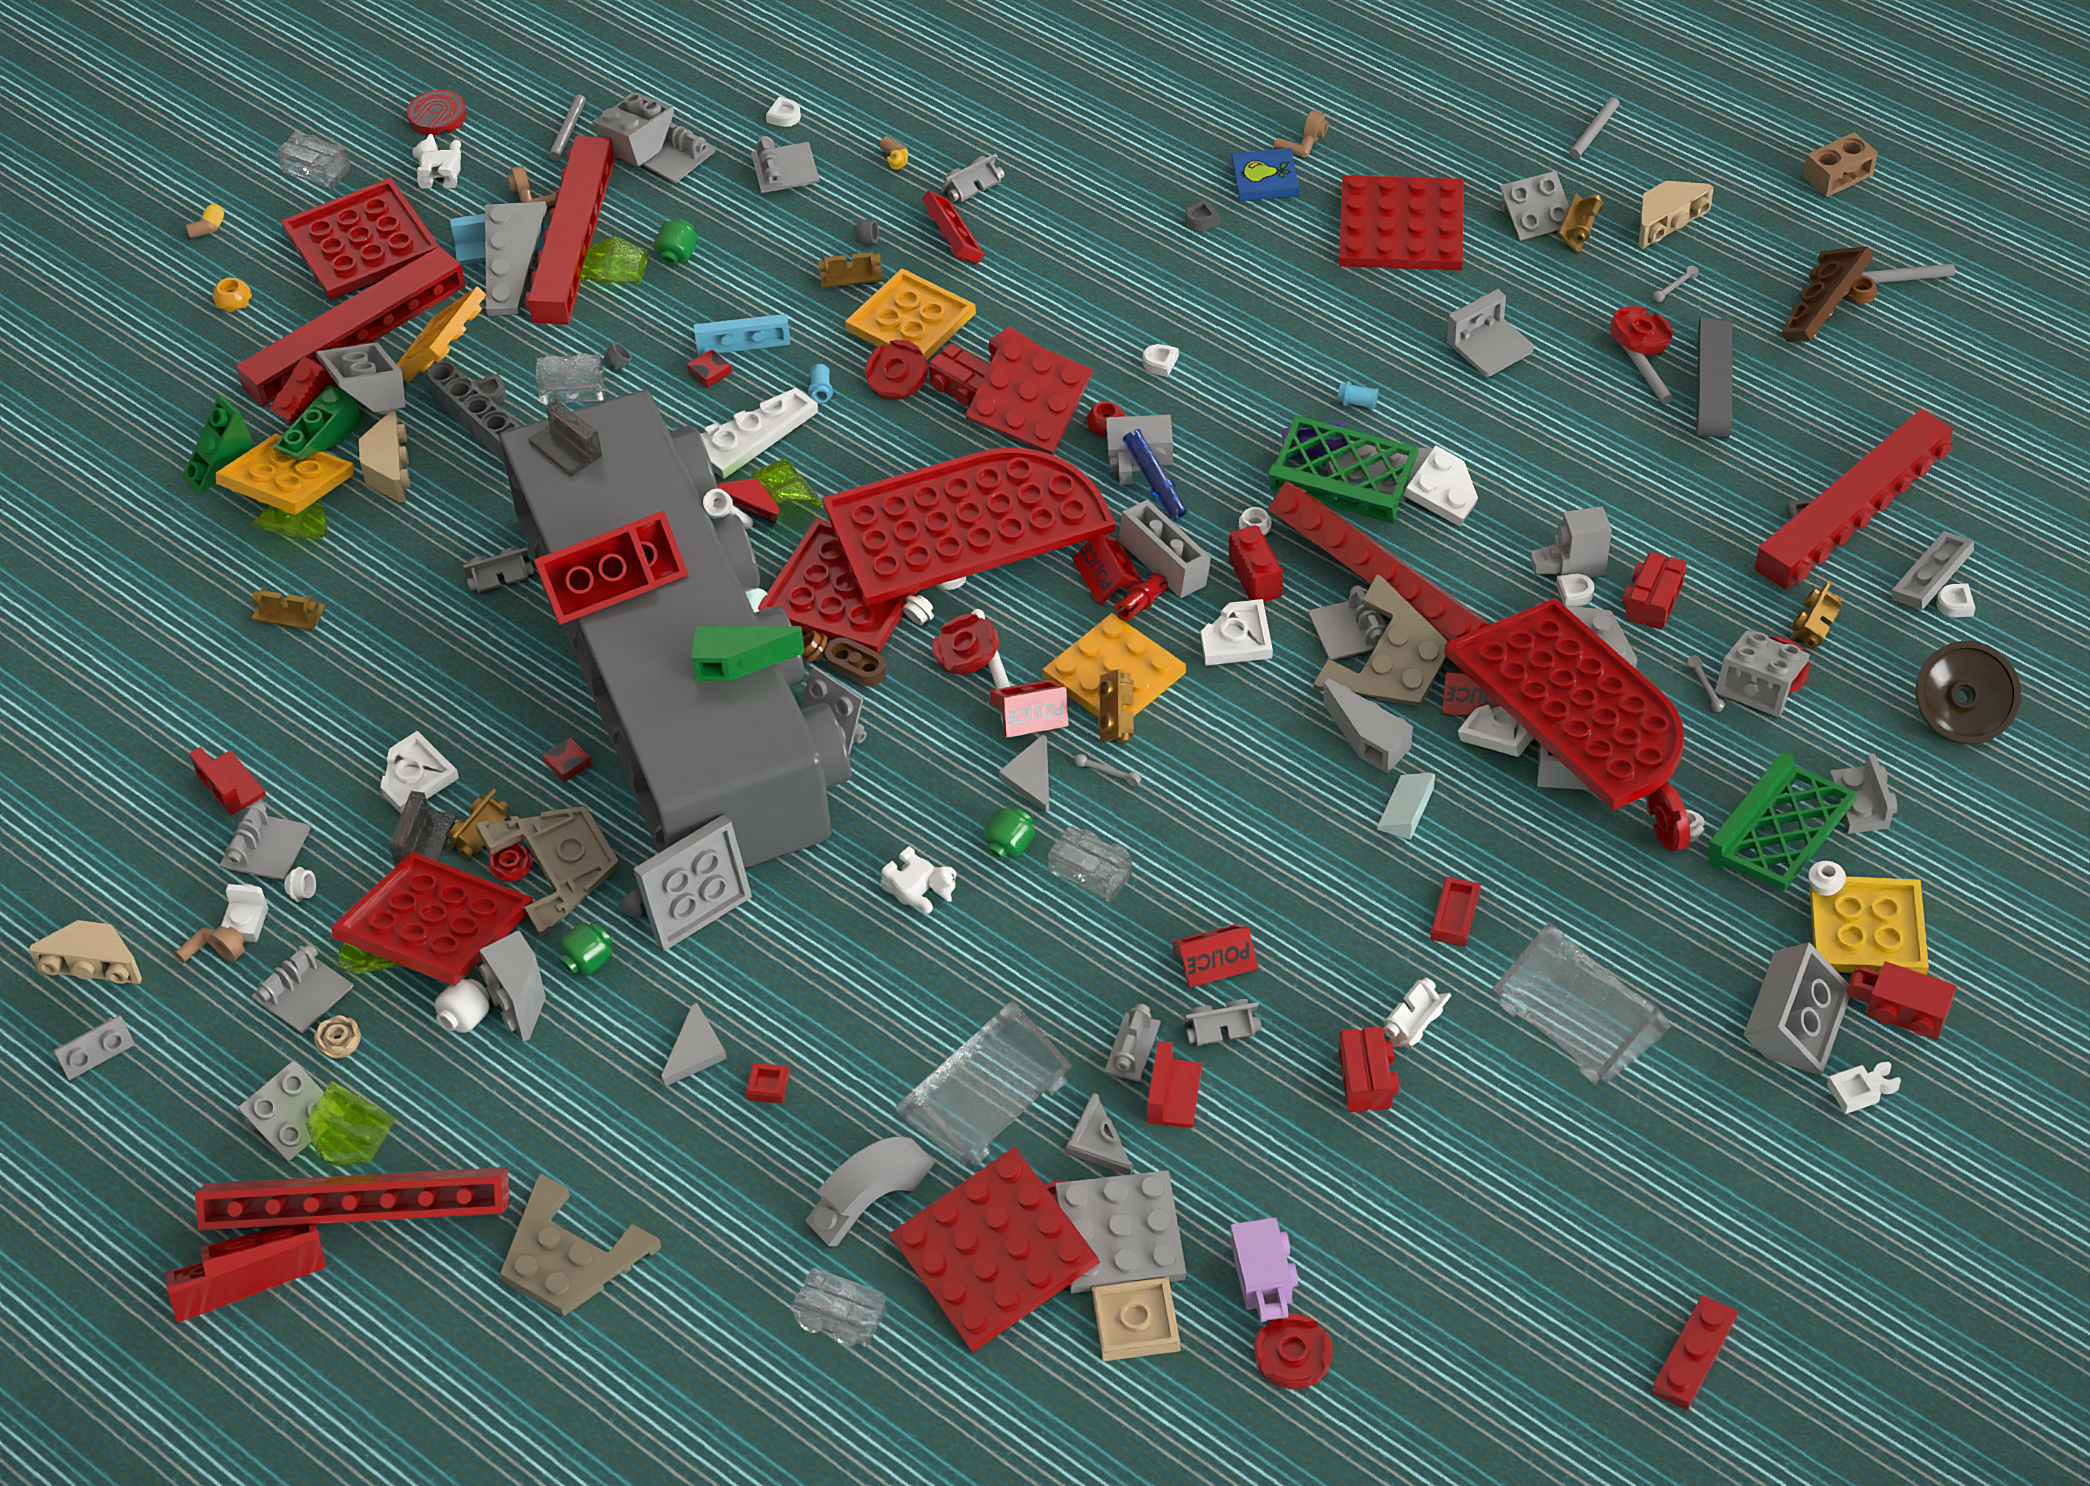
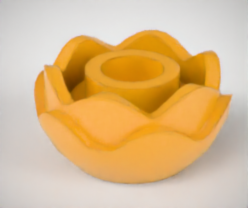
M226 278L215 286L212 297L218 308L224 309L227 312H233L236 309L245 308L252 294L249 286L244 281L237 278Z

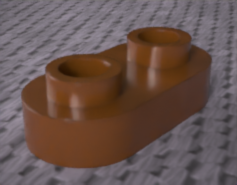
M849 638L833 639L825 647L824 652L827 666L859 684L866 686L876 685L886 676L884 657Z

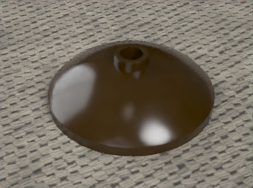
M1959 641L1938 649L1925 661L1916 681V701L1925 722L1943 738L1960 744H1979L1992 740L2002 734L2014 721L2021 703L2020 681L2010 661L1995 648L1980 642ZM1958 691L1964 692L1966 694V702H1961L1958 700Z

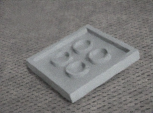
M724 814L634 868L656 944L663 951L752 897L732 822Z
M1169 1170L1055 1183L1057 1203L1100 1261L1098 1265L1070 1284L1071 1293L1092 1291L1094 1286L1169 1277V1282L1186 1280V1268Z

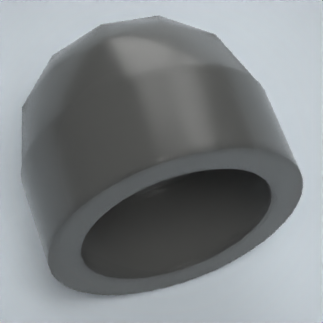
M875 219L862 220L856 225L855 234L857 240L865 244H876L878 242L879 227Z
M613 342L605 352L604 360L606 365L613 364V370H621L632 360V355L622 344Z
M639 887L618 903L621 910L629 917L638 918L642 916V913H647Z

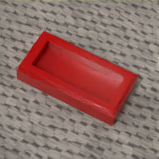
M1446 876L1430 940L1466 947L1480 895L1481 883Z

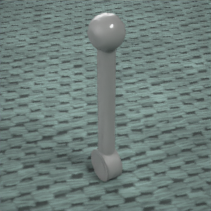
M1688 266L1684 275L1662 291H1655L1652 296L1653 300L1658 303L1662 302L1665 295L1688 278H1696L1699 269L1695 266Z
M1691 656L1687 662L1688 666L1696 671L1712 701V710L1715 712L1722 711L1725 707L1724 702L1718 699L1702 670V660L1699 656Z
M1077 754L1075 756L1074 762L1078 767L1088 766L1124 779L1129 785L1134 787L1138 786L1141 781L1140 775L1135 772L1128 774L1091 761L1084 754Z

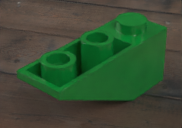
M328 385L274 444L273 450L297 460H302L344 442L362 422L356 399L346 391Z
M752 625L695 626L691 656L695 681H732L804 654L801 626Z

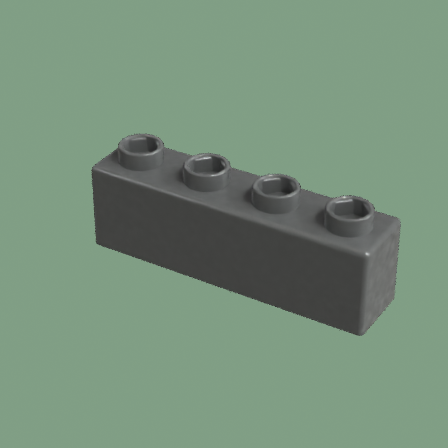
M642 390L500 433L499 439L516 516L534 559L664 510L687 569L688 576L562 624L658 853L723 814L732 822L744 868L828 840L831 836L832 828L826 788L847 782L852 776L851 764L842 731L830 706L826 702H820L800 709L792 694L790 686L801 683L805 678L802 656L793 657L732 681H695L691 660L695 626H791L785 611L777 605L754 612L745 593L756 590L759 587L760 576L755 554L741 519L732 513L710 520L703 506L704 496L710 490L717 489L706 446L698 430L690 425L669 432L652 395L648 391ZM554 428L591 457V459L587 458L590 460L588 463L585 460L583 461L585 463L584 466L582 464L579 465L582 467L580 470L575 465L586 457L584 454H582L581 459L579 455L573 454L571 459L577 461V463H571L568 460L569 455L563 457L571 448L567 447L564 451L558 453L562 448L553 449L551 442L546 443L543 441L551 431H554ZM555 431L551 435L553 437V440L555 438H562ZM562 438L564 440L563 447H565L567 444H570L564 438ZM561 441L554 442L556 447L561 445ZM576 448L572 451V452H576V451H577V452H580V451L577 450Z

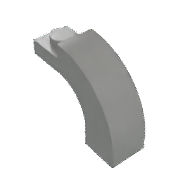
M891 1137L871 1144L844 1162L823 1183L818 1190L823 1197L805 1221L828 1246H838L857 1218L872 1202L884 1194L895 1190L914 1192L935 1162L912 1138Z

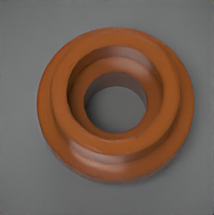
M1860 275L1852 284L1846 296L1858 304L1869 303L1876 298L1877 287L1872 278Z
M815 631L805 635L803 638L804 654H801L804 662L819 661L825 655L827 636L823 633L818 634Z

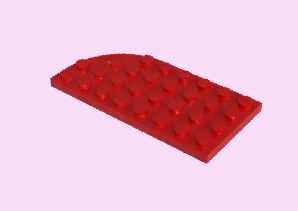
M1025 448L989 449L822 498L825 512L866 606L1086 541L1097 533L1106 535L1116 530V523L1100 491L1082 471L1054 455Z
M1556 598L1445 643L1444 654L1612 810L1652 793L1661 787L1675 772L1681 759L1684 742L1683 724L1675 706L1661 690Z

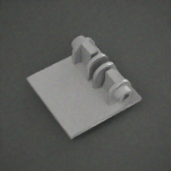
M671 121L661 151L641 165L676 184L716 151L708 146L703 137L692 134L690 130L682 126L677 127Z
M762 136L756 144L757 151L751 152L761 193L820 182L809 142L775 148L771 138Z
M1556 171L1499 186L1503 195V199L1499 200L1500 209L1509 212L1519 241L1559 231L1569 204Z
M1354 586L1350 590L1349 601L1308 610V614L1328 659L1332 661L1374 651L1387 628L1379 612L1363 605V598L1368 590L1362 588V586Z
M813 665L810 669L801 709L820 702H826L838 721L850 756L852 744L855 742L862 743L867 735L864 731V726L858 723L863 698Z
M254 802L253 805L247 807L246 814L242 822L239 823L238 830L234 832V838L226 848L219 867L285 881L311 829V825L267 816L265 812L266 806L260 802Z
M310 944L297 948V952L290 958V961L284 960L281 963L282 968L276 967L274 973L267 980L261 981L258 984L259 989L251 996L253 1000L302 1034L354 987L350 981L316 959L315 956L318 953Z
M295 1060L237 1108L246 1117L243 1121L248 1129L251 1131L257 1129L287 1162L291 1161L344 1115L340 1108Z

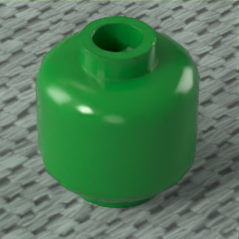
M675 218L661 225L654 241V250L659 255V259L667 265L675 266L677 263H687L696 247L698 236L694 231V227L689 222Z
M1010 806L1009 809H998L983 830V838L988 843L987 851L1000 860H1004L1006 856L1014 859L1020 857L1035 836V829L1032 826L1033 819L1026 812L1015 806Z
M594 922L590 925L579 923L559 942L558 948L562 955L559 958V962L572 975L579 972L582 975L590 976L611 956L610 945L612 944V939L602 927Z

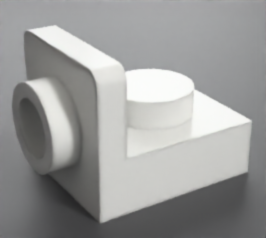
M228 884L226 894L229 905L221 926L227 929L233 927L243 936L245 941L257 942L268 911V905L262 888L250 884Z

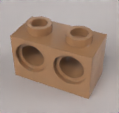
M1853 132L1807 154L1803 178L1825 197H1829L1873 176L1878 152Z

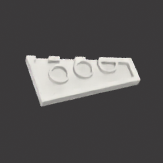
M794 388L760 403V408L755 411L745 412L744 410L733 415L734 420L721 426L714 423L705 427V433L700 435L706 446L713 471L725 479L818 413L817 402L799 389Z

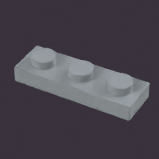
M1943 531L1892 589V600L1923 610L1973 553L1974 541Z

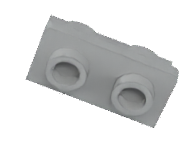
M1875 753L1867 754L1865 766L1830 770V781L1857 792V800L1842 817L1848 834L1890 828L1892 816L1897 812V800L1893 792L1890 793L1888 790L1886 769L1883 765H1879ZM1835 796L1837 804L1841 803L1843 799Z

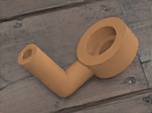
M1314 110L1310 112L1304 127L1301 144L1277 138L1274 143V149L1291 148L1293 155L1302 158L1307 157L1313 143L1317 142L1319 137L1324 138L1327 132L1328 121L1325 120V114Z
M523 165L511 168L512 174L507 175L511 193L517 192L521 203L546 201L547 208L556 206V193L532 198Z
M219 926L215 931L203 927L174 952V955L180 962L185 963L203 945L208 943L224 959L234 962L245 952L243 946L245 940L233 927L227 929L224 926Z

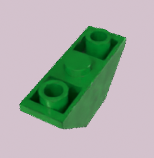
M218 395L182 476L199 494L216 484V472L248 452L253 444L241 413L224 396Z

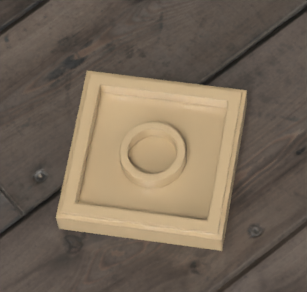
M1169 1277L1092 1287L1103 1361L1180 1351V1339Z

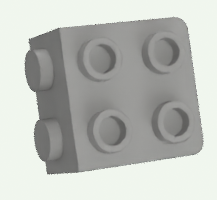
M1499 289L1481 296L1461 309L1455 310L1449 315L1447 343L1484 376H1492L1533 353L1534 345L1504 319L1506 295Z

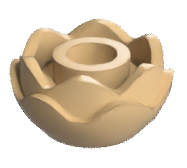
M341 1015L323 1021L314 1035L318 1050L330 1058H343L350 1055L356 1050L361 1039V1032L356 1022L351 1018Z

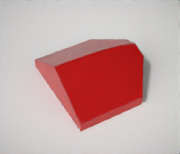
M757 478L719 483L717 489L728 493L732 499V504L768 518L770 523L776 525L780 508Z

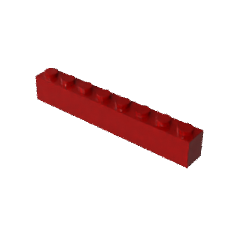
M576 136L573 148L568 149L567 168L562 169L561 188H557L555 196L556 206L550 210V227L544 231V247L538 251L537 257L538 268L532 272L531 292L527 291L525 296L526 310H530L532 323L569 325L615 161L611 138Z
M440 246L237 364L236 369L242 388L262 407L275 400L277 394L281 391L303 356L324 368L317 359V351L372 343L466 287L461 264Z
M1920 409L1759 546L1755 570L1785 590L1790 588L1795 582L1803 581L1810 569L1817 563H1824L1832 550L1838 545L1843 546L1854 531L1858 528H1864L1879 510L1884 511L1898 493H1905L1913 480L1918 476H1924L1938 459L1942 460L1948 455L1952 448L1950 440L1953 427L1925 410Z
M1285 481L1267 508L1372 584L1377 575L1383 577L1426 621L1448 640H1454L1490 625L1485 619L1303 489Z
M507 1167L208 1183L195 1192L198 1230L504 1213L510 1205Z

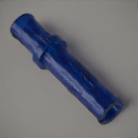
M1135 429L1133 431L1134 436L1132 432H1129L1123 437L1122 441L1128 447L1152 488L1151 495L1155 499L1158 498L1172 522L1177 520L1176 515H1178L1179 519L1187 514L1188 509L1184 506L1174 489L1176 486L1173 479H1168L1142 435V431Z

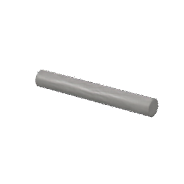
M582 95L575 96L551 148L549 158L553 161L560 160L586 103V98Z
M1609 98L1571 148L1569 154L1572 158H1580L1617 109L1619 101L1616 98Z
M1954 264L1869 271L1863 272L1861 275L1869 276L1875 283L1949 277L1955 275Z
M1622 346L1662 404L1670 403L1673 396L1644 354L1631 351Z

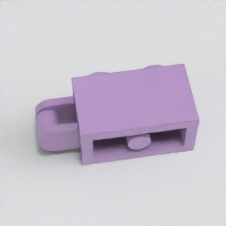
M1276 1217L1231 1224V1249L1246 1310L1257 1309L1260 1322L1288 1318L1287 1303H1292V1287L1298 1286V1276L1295 1263L1288 1264L1286 1255H1290L1287 1232H1280Z

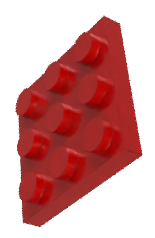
M1005 333L965 415L966 420L1042 452L1054 455L1092 376V368Z

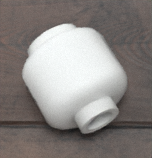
M462 979L456 986L450 984L435 1000L438 1023L448 1031L455 1030L467 1033L472 1030L489 1011V994L478 981L473 979Z

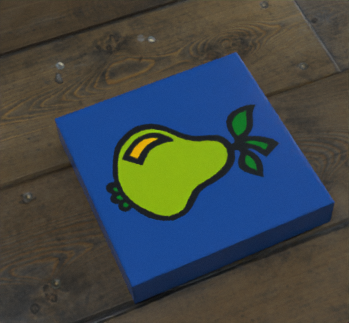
M1291 148L1232 153V164L1239 201L1299 196V184Z

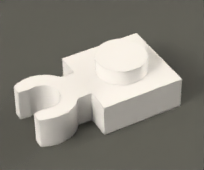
M1882 1062L1876 1065L1874 1071L1867 1073L1864 1066L1861 1065L1829 1076L1827 1086L1844 1113L1847 1114L1878 1103L1881 1093L1892 1094L1899 1089L1901 1080L1899 1077L1892 1080L1883 1078L1882 1076L1890 1073L1891 1064L1890 1062Z

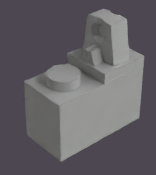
M1171 415L1106 418L1109 472H1119L1120 485L1133 484L1132 471H1141V466L1173 465Z
M1603 506L1564 512L1562 526L1558 527V535L1554 536V545L1531 551L1530 561L1534 573H1557L1558 576L1582 574L1589 578L1606 576L1612 530Z

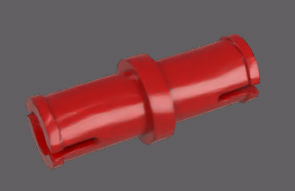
M1153 573L1142 584L1134 585L1129 590V594L1115 604V612L1124 607L1122 611L1116 614L1117 617L1122 621H1129L1139 611L1151 607L1154 599L1167 590L1168 582L1159 587V584L1165 581L1166 577L1161 573Z

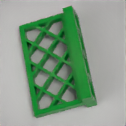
M1295 415L1277 462L1272 464L1269 471L1270 488L1272 491L1279 492L1286 481L1303 489L1324 505L1394 524L1398 514L1397 507L1419 454V449ZM1303 427L1313 430L1317 437L1300 444L1297 433L1299 428ZM1336 436L1344 438L1347 445L1333 452L1330 451L1325 442ZM1321 444L1326 455L1310 462L1305 450ZM1370 445L1375 447L1378 454L1362 460L1356 449ZM1351 452L1357 463L1341 470L1335 459ZM1298 453L1301 454L1306 463L1295 469L1284 466L1287 458ZM1396 453L1408 456L1405 464L1394 469L1387 457ZM1382 460L1388 471L1372 478L1366 467ZM1331 461L1336 473L1327 477L1318 475L1314 468ZM1362 470L1367 481L1357 486L1349 484L1345 476ZM1392 478L1396 484V489L1393 495L1380 492L1376 485Z
M1781 752L1709 841V865L1721 871L1726 865L1731 866L1785 891L1857 800V792L1795 766L1794 756ZM1797 779L1809 784L1811 789L1793 792L1791 786ZM1834 795L1843 799L1839 804L1825 806L1822 797ZM1816 800L1817 808L1799 809L1798 801ZM1791 803L1794 812L1775 815L1773 808L1776 805ZM1817 817L1823 818L1824 824L1822 826L1807 829L1804 820ZM1798 822L1800 830L1782 833L1779 824ZM1773 826L1775 835L1757 838L1755 833L1757 828ZM1804 839L1806 843L1804 849L1789 852L1786 845L1787 842ZM1775 844L1780 845L1782 853L1768 856L1763 855L1761 847ZM1753 848L1757 854V858L1746 860L1736 856L1739 851ZM1785 862L1788 867L1783 876L1768 869V865Z

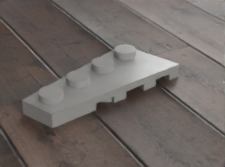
M546 201L485 205L486 310L488 316L519 314L528 281L527 275L534 259L535 245L537 240H539L542 219L545 217L547 210Z

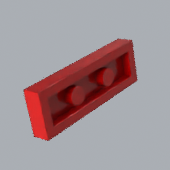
M928 190L921 200L928 209V216L939 226L940 235L952 246L951 252L962 261L968 259L978 264L985 254L951 201Z
M1701 1295L1654 1382L1651 1393L1689 1410L1737 1319L1738 1311L1705 1295Z

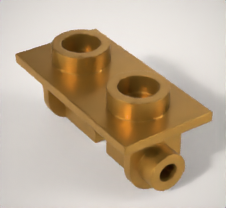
M1577 193L1574 194L1558 234L1576 254L1580 253L1583 243L1589 239L1590 229L1595 220L1594 217L1603 206L1601 197L1597 194H1592L1584 199Z
M873 251L852 254V261L846 262V255L824 256V260H818L822 288L883 281L880 254H873Z
M1828 581L1820 590L1814 588L1805 598L1803 605L1806 606L1805 611L1802 610L1792 622L1791 628L1794 631L1789 640L1794 641L1798 637L1810 649H1814L1822 644L1830 629L1829 626L1833 623L1842 607L1840 597L1828 592L1832 582Z
M261 589L253 593L252 602L257 604V608L251 619L253 621L314 631L326 605L314 601V598L310 596L305 598L288 595L285 598L282 593Z
M1120 669L1100 675L1098 695L1100 697V716L1098 719L1100 743L1117 739V742L1128 743L1131 742V736L1134 735V712L1123 710V705H1133L1134 680L1130 679V673H1121Z
M493 788L486 798L480 795L468 811L471 813L469 818L465 822L459 819L448 834L452 839L447 852L450 853L457 846L459 848L458 853L463 858L475 857L484 846L482 839L476 831V823L489 820V823L507 820L510 807L504 801L496 802L493 800L496 789Z

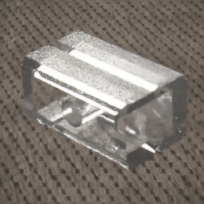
M295 131L288 138V142H285L277 151L282 172L333 189L340 181V178H343L350 171L346 149L338 143L331 144L320 140L315 135L307 136Z
M579 354L577 356L564 357L550 355L545 358H537L536 383L541 404L604 400L605 377L601 355Z
M1069 826L1061 836V840L1056 842L1048 854L1049 872L1108 902L1112 901L1119 892L1120 887H1123L1131 877L1132 859L1127 850L1118 844L1111 846L1099 840L1095 833L1087 829L1081 831L1073 826Z
M811 1268L804 1281V1286L801 1287L793 1305L795 1319L806 1331L818 1333L821 1330L834 1335L835 1339L844 1345L853 1346L857 1343L865 1347L869 1345L886 1309L883 1292L816 1268Z

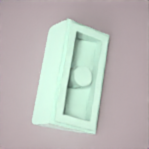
M1435 774L1401 775L1377 830L1411 840L1434 789Z

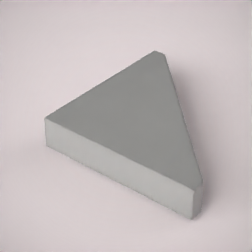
M1042 735L999 771V779L1044 812L1050 809L1047 737Z
M697 1003L692 1005L661 1075L665 1087L727 1059L726 1051Z
M1092 1093L1066 1146V1154L1126 1175H1132L1133 1164L1129 1161L1121 1145V1140L1099 1100V1095Z

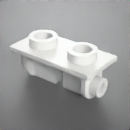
M1429 978L1416 981L1404 997V1000L1411 1009L1409 1010L1405 1003H1399L1384 1021L1385 1027L1383 1031L1385 1035L1391 1038L1389 1041H1392L1393 1047H1410L1416 1044L1422 1038V1032L1427 1025L1442 1013L1443 1005L1451 997L1450 993L1437 994L1434 990L1436 987L1435 983Z

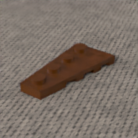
M1868 246L1820 252L1818 256L1820 265L1819 267L1812 268L1809 274L1812 281L1808 287L1802 289L1799 295L1802 302L1793 307L1781 332L1787 342H1807L1816 337L1820 327L1834 313L1835 307L1849 293L1852 284L1865 271L1867 264L1874 255Z

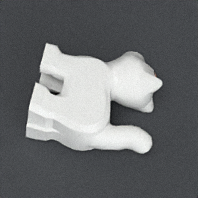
M429 134L427 139L421 141L413 148V157L419 161L417 181L420 188H431L434 178L438 177L444 178V188H456L457 175L461 170V142L459 140H454L450 144V150L438 151L433 135Z
M910 846L900 853L899 859L905 862L901 868L902 871L897 870V865L893 861L887 864L881 871L882 889L888 893H893L902 904L920 908L925 914H929L933 909L931 902L922 896L929 888L944 900L952 901L951 892L956 887V871L952 867H934L929 861L915 855L914 849Z

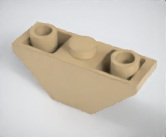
M1665 181L1643 194L1640 215L1639 247L1644 249L1652 243L1660 241L1671 232L1683 228L1697 217L1705 215L1712 205L1714 187L1704 183Z
M395 411L389 412L359 439V453L366 485L400 503L406 502L405 488H410L408 469L403 468V466L409 465L407 448L402 446V443L407 442L406 428L404 423H398Z
M77 920L35 942L29 949L37 970L48 975L63 974L85 980L91 978L110 980L117 984H140L142 980L134 957L112 924Z

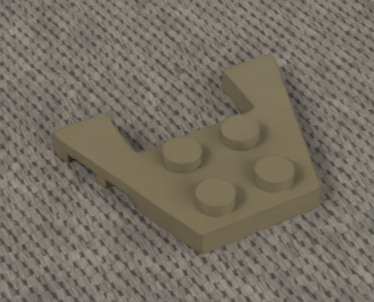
M1377 575L1363 598V605L1391 618L1389 625L1360 673H1356L1328 659L1313 684L1314 689L1324 692V682L1329 678L1340 685L1347 686L1357 695L1374 697L1379 701L1420 707L1448 658L1444 654V646L1448 641L1383 577Z
M586 806L541 812V816L519 819L518 816L510 817L509 821L489 823V820L476 823V831L490 855L519 841H525L555 893L524 907L526 917L539 939L549 933L619 867V860Z
M540 1174L534 1185L500 1276L505 1284L564 1317L603 1290L604 1283L620 1272L624 1274L632 1269L631 1265L646 1254L652 1256L659 1251L661 1243L659 1238L631 1224L609 1252H605L554 1224L550 1220L570 1197L569 1190L565 1186Z

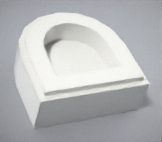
M778 97L766 114L767 123L783 127L792 126L801 118L798 103L782 97Z
M1161 344L1147 347L1143 352L1144 368L1153 374L1168 377L1179 356V349Z
M1582 574L1557 576L1556 585L1564 606H1583L1592 600L1594 596V583L1589 577Z
M1951 584L1941 588L1936 600L1938 610L1949 617L1974 616L1975 605L1969 584Z

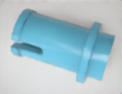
M817 364L810 369L811 385L808 387V396L818 404H823L832 397L833 388L829 384V368L825 365Z
M1347 381V384H1340L1337 402H1342L1343 406L1353 404L1375 409L1379 389L1351 385V381Z

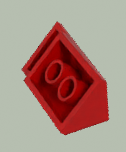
M664 510L534 559L544 592L559 625L688 576Z
M316 1224L283 1225L201 1246L202 1262L166 1271L165 1273L169 1298L176 1322L179 1323L326 1268Z

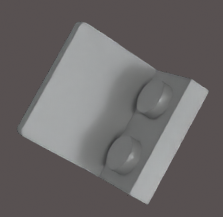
M1746 631L1725 656L1715 693L1779 717L1784 710L1791 683L1808 662L1810 654L1801 651L1795 645L1782 644L1769 639L1767 635L1761 632Z

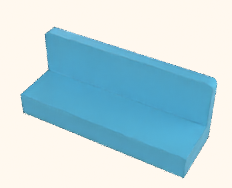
M485 214L450 219L457 261L461 265L486 262ZM543 219L534 254H538V251L544 247L545 226Z
M787 314L694 324L698 355H702L711 349L716 353L791 345Z

